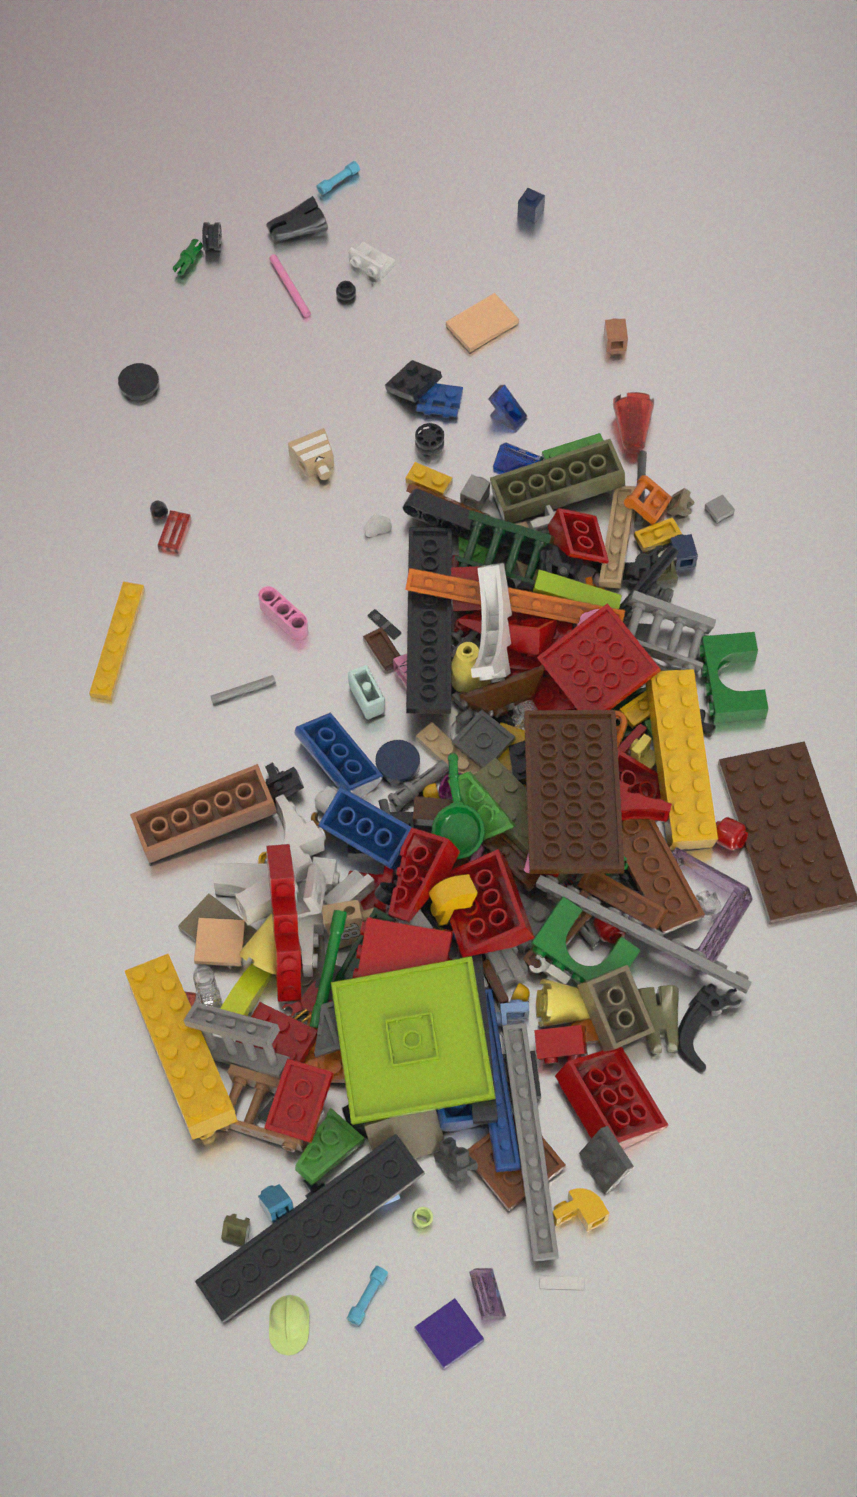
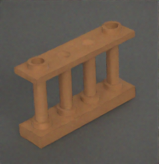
M230 1064L227 1073L233 1083L229 1094L233 1107L235 1108L242 1087L246 1085L251 1086L256 1091L244 1122L237 1120V1122L220 1130L228 1131V1129L282 1145L283 1149L290 1152H295L296 1150L303 1152L305 1147L302 1140L253 1125L264 1095L268 1092L275 1094L280 1079Z

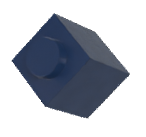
M527 188L518 200L517 217L535 224L544 212L545 195Z
M680 534L672 537L669 546L675 547L679 552L674 558L676 570L696 567L698 554L692 534Z

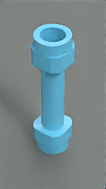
M352 161L345 166L344 170L329 180L325 179L317 184L318 192L324 195L346 177H351L359 172L360 167L358 163Z
M375 1266L369 1276L371 1280L356 1307L352 1306L346 1318L348 1321L357 1326L363 1321L366 1316L364 1311L379 1284L383 1285L388 1272L385 1269Z

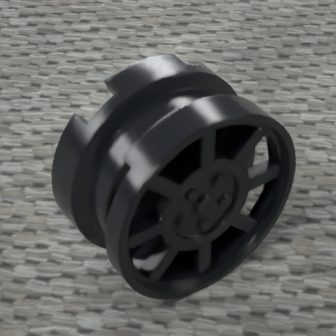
M204 222L202 228L203 250L209 251L214 249L215 251H220L222 245L221 223L215 222L210 224L209 222Z
M425 423L419 426L415 432L416 450L423 456L426 454L433 457L440 454L444 449L443 429L434 423Z

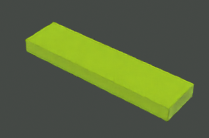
M543 570L538 571L533 592L601 606L608 603L610 607L617 609L620 607L622 598L620 594Z

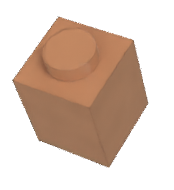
M613 318L605 320L604 337L606 352L627 351L628 334L626 319Z

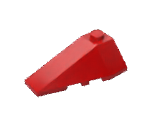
M467 614L459 618V623L481 633L482 614ZM509 616L507 618L511 644L507 647L517 652L526 653L528 657H538L549 648L557 620L529 617V620L519 621L516 619V616Z
M411 828L401 847L400 855L402 859L400 867H397L396 875L398 879L392 893L388 914L390 917L409 923L430 897L429 892L448 875L460 853L458 848L449 839Z

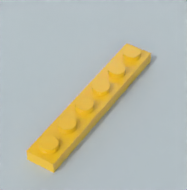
M124 581L122 583L89 692L90 697L112 701L144 594V585Z

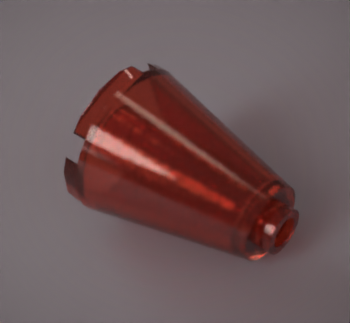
M629 392L627 397L621 398L620 394L613 399V408L623 447L629 453H639L645 447L655 404L654 398L651 400L650 395L646 393Z

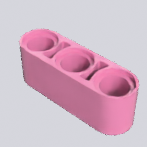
M271 586L261 588L258 597L262 612L292 639L297 641L305 639L309 633L307 617L275 588Z

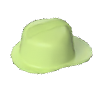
M287 1295L277 1299L271 1306L269 1339L274 1350L280 1354L294 1355L303 1350L308 1341L309 1308L300 1297Z

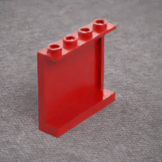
M367 917V921H363L361 925L360 935H363L364 939L363 945H358L356 959H360L359 968L354 969L353 978L448 961L453 931Z

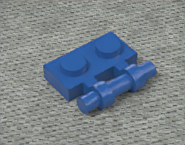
M436 383L419 399V403L425 404H417L416 412H423L424 415L429 416L431 414L443 415V418H449L450 416L458 417L463 387Z

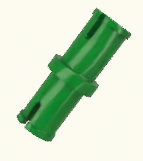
M192 239L186 250L180 253L179 260L173 266L174 272L181 268L177 273L178 275H184L189 265L195 262L196 255L203 248L201 241L195 247L199 241L198 239Z

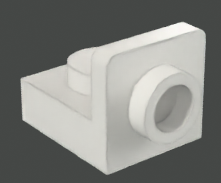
M550 505L545 506V517H538L530 521V529L549 534L548 525L556 511H553Z

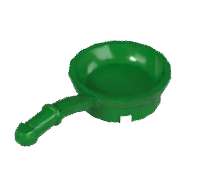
M450 753L447 760L449 762L448 777L450 778V788L454 803L446 806L437 814L433 821L432 834L449 839L460 851L457 859L471 856L479 849L485 838V826L478 812L461 802L458 778L460 776L458 774L459 759L457 754Z

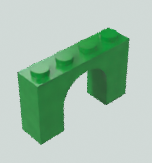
M755 632L702 636L698 656L703 659L701 674L702 677H706L704 692L705 696H709L710 702L707 703L708 715L713 718V724L761 720L767 717L769 707L765 689L735 691L726 687L718 676L719 670L728 664L756 661L758 647Z
M564 896L558 901L535 935V938L529 944L533 947V953L541 958L545 956L553 961L552 965L561 971L566 970L572 974L571 979L578 984L625 965L630 967L641 951L632 943L620 937L600 964L585 966L576 962L568 953L566 937L582 909Z

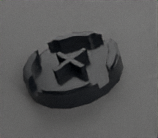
M134 363L121 371L118 376V386L124 396L130 397L131 400H145L152 397L156 389L158 390L159 375L148 364Z

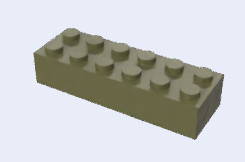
M607 439L490 477L493 496L503 520L513 523L544 513L545 506L550 505L553 510L625 486V471L611 439Z
M495 758L475 773L474 776L517 826L503 833L528 856L527 790ZM559 874L558 877L554 878L559 880L558 884H562L573 874Z

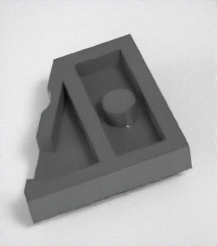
M334 1001L321 1005L314 1052L315 1058L341 1050Z

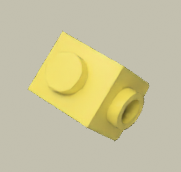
M644 734L640 740L635 739L629 749L631 750L630 756L652 769L656 764L655 752L650 749L652 738Z

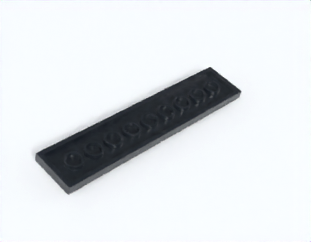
M409 527L408 572L409 568L451 576L452 528ZM408 591L406 713L451 714L452 599Z
M394 1134L195 1280V1283L221 1321L225 1323L424 1176L425 1172L398 1135Z

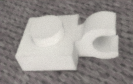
M538 955L535 958L541 962V966L539 968H535L532 965L528 967L531 972H544L548 976L547 979L562 984H567L571 978L554 965L548 963L545 958H541Z

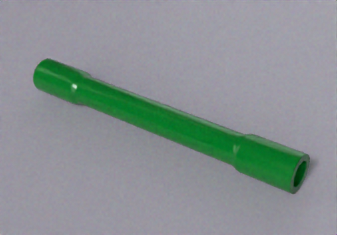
M333 911L330 935L316 1002L312 1010L310 1027L318 1028L321 1005L328 1002L341 936L344 932L347 912Z

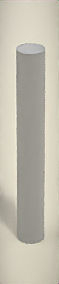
M271 675L211 695V700L215 704L275 684L276 681L274 676Z

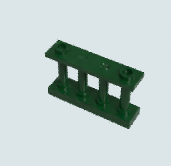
M470 510L467 518L473 521L472 525L474 526L464 558L459 556L454 558V560L460 562L459 566L475 567L493 564L502 534L505 535L507 531L513 533L514 541L505 566L506 577L521 582H529L534 585L535 580H533L539 561V551L543 547L545 548L546 544L553 545L555 537ZM487 525L493 527L492 531L494 534L485 562L481 564L472 561L481 530ZM529 538L534 540L533 544L535 546L525 577H522L512 572L522 541Z

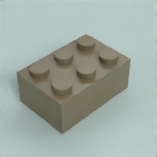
M628 965L618 967L577 985L604 1051L617 1049L655 1032Z

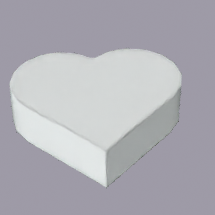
M374 514L364 525L363 529L366 536L374 537L378 534L389 532L392 529V524L389 518Z

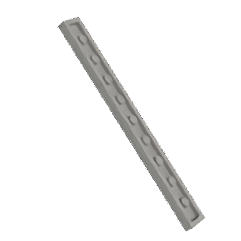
M540 875L537 880L536 887L558 899L564 896L580 907L582 911L745 994L748 992L752 982L748 980L749 977L739 971L733 973L727 970L728 966L717 960L712 962L706 959L704 953L695 949L692 952L684 948L685 944L679 940L672 939L670 941L664 938V934L655 928L648 930L642 926L643 923L633 917L627 919L621 916L622 912L616 908L609 907L607 909L601 906V902L594 897L588 896V898L579 895L580 891L569 885L566 888L558 884L559 880L550 875L546 877Z
M526 1023L502 1025L534 1262L554 1260L559 1258L527 1026Z

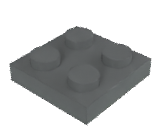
M481 710L455 737L452 744L479 767L483 768L493 759H498L516 739L513 734Z
M608 1126L601 1128L579 1152L583 1162L587 1165L604 1193L612 1191L634 1167Z

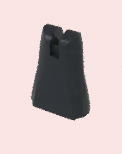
M314 196L266 224L275 242L328 230L325 216L318 207Z

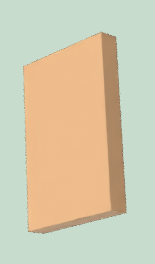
M495 293L446 321V327L469 352L519 324L517 316Z

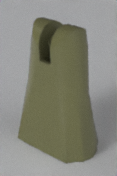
M675 985L659 986L657 993H655L654 987L639 988L638 991L655 1032L646 1035L652 1054L662 1053L661 1038H665L668 1052L678 1051L679 988Z

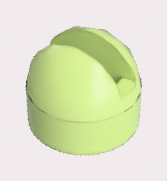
M420 1207L413 1212L412 1221L417 1227L424 1228L432 1223L433 1214L429 1208ZM417 1216L426 1219V1222L417 1219Z

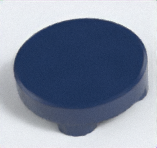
M392 740L379 748L376 753L375 764L385 780L389 781L392 785H398L412 779L419 772L420 755L416 747L404 740Z

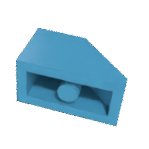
M280 1184L276 1186L270 1185L264 1188L261 1194L258 1195L259 1203L271 1224L294 1208L291 1198Z

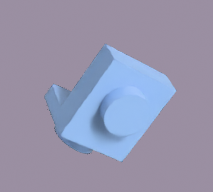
M517 999L509 1003L500 1004V1012H496L498 1026H501V1030L502 1025H507V1020L529 1019V1001L523 1002Z

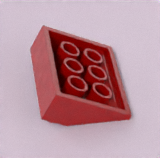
M499 849L451 870L444 878L445 880L450 877L469 874L478 892L471 907L455 909L450 917L462 957L513 948L535 938L508 861Z
M622 1046L614 1050H602L570 1060L555 1075L591 1139L601 1128L608 1126L624 1150L669 1126Z

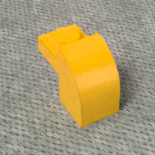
M469 874L447 878L435 885L429 892L432 900L431 913L439 925L448 924L455 909L472 906L478 892Z
M584 1188L568 1191L567 1198L569 1202L562 1201L555 1205L553 1210L555 1226L577 1215L587 1232L608 1221L610 1214L601 1198L593 1191Z

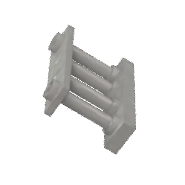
M634 590L627 603L633 609L628 626L630 632L635 637L642 612L645 611L653 614L654 619L647 642L638 640V642L652 658L682 668V670L694 669V673H697L703 667V663L696 660L702 636L712 631L716 619ZM663 619L673 621L675 624L667 650L655 646ZM685 626L695 631L688 657L675 653L682 629Z
M197 1002L193 1004L184 1019L187 1027L201 1030L213 1060L280 1078L287 1058L290 1059L288 1056L275 1053L272 1043L280 1031L278 1024ZM213 1034L220 1035L222 1038L213 1036ZM233 1039L241 1041L243 1044L234 1042ZM254 1045L263 1047V1049L256 1048Z

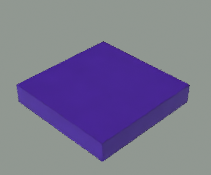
M455 1298L414 1327L443 1370L484 1341V1337Z

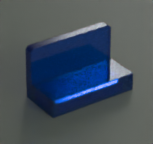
M505 442L499 447L493 469L506 473L543 461L544 457Z

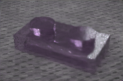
M475 1268L469 1271L482 1320L505 1317L506 1314L493 1268Z

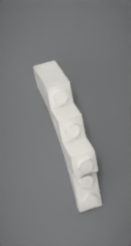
M498 563L477 568L481 594L482 631L478 658L475 665L471 668L472 678L479 677L480 680L491 679V682L504 681V677L511 674L507 646L511 644L507 618L512 615L504 563Z
M280 795L275 798L276 811L285 829L283 844H290L295 878V900L298 903L297 893L299 889L296 883L307 878L308 868L313 865L310 856L325 850L324 840H326L323 829L318 828L313 820L306 823L303 816H299L296 813L293 802H288L284 795ZM268 872L251 887L235 895L237 910L247 925L266 918L272 913Z
M215 863V895L235 897L236 894L251 887L268 872L267 864ZM322 911L318 914L298 918V935L304 977H313V968H318V954H314V947H319V935L324 936L325 926Z

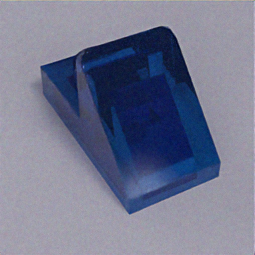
M499 385L488 398L495 408L490 416L512 430H516L526 419L527 414L506 385Z

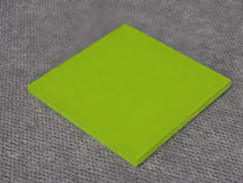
M472 956L331 982L352 1125L496 1099Z

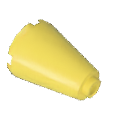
M472 642L460 644L451 663V685L460 693L469 692L491 683V679L480 680L479 677L472 678L471 668L475 665L479 654V648Z
M271 913L242 948L239 955L246 961L250 957L254 966L276 975Z
M542 979L539 984H543L542 990H537L536 1016L541 1017L542 1022H538L541 1027L590 1019L578 988L549 979Z

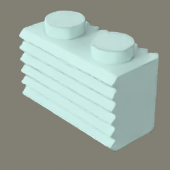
M368 665L349 671L347 673L348 685L365 718L371 719L385 713V697L381 694L380 687H378V683H376L374 676H372Z

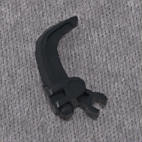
M658 545L649 554H639L635 562H625L622 580L638 583L659 558L658 554L665 550L664 547ZM591 561L595 570L600 573L602 563Z
M714 984L703 985L688 1004L689 1008L678 1027L679 1054L700 1072L706 1071V1064L695 1052L693 1040L700 1026L709 1015L719 1016L724 1009L729 1007L737 1008L742 1004L741 999L735 1002L729 999L731 995L737 994L736 988L730 989L726 994L719 996L716 993L717 987Z

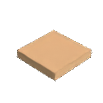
M199 918L194 963L241 966L242 957H240L239 953L244 943L245 921Z

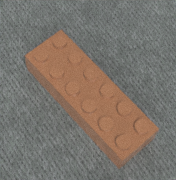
M258 764L134 812L130 816L149 863H152L273 815L277 811Z

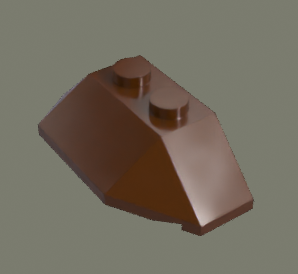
M541 665L505 678L504 681L494 682L459 694L460 703L464 707H470L475 712L479 713L483 710L490 717L495 716L496 718L506 715L507 711L515 708L516 710L524 709L532 702L542 682L544 666Z

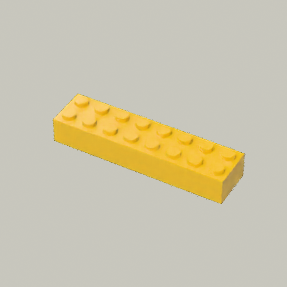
M694 669L660 671L645 684L661 799L672 804L668 819L664 822L667 845L670 850L712 848L717 842L718 836Z
M169 953L125 970L130 989L192 1140L237 1122L234 1107L201 1030L187 1027L184 1023L191 1005Z

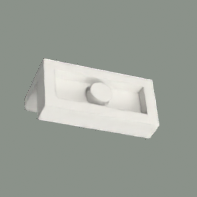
M318 864L309 866L306 881L301 882L299 885L298 903H296L298 918L318 914L322 911L327 879Z
M354 870L325 895L323 901L327 905L352 900H359L361 902L375 889L374 879L369 874L363 877L357 870Z

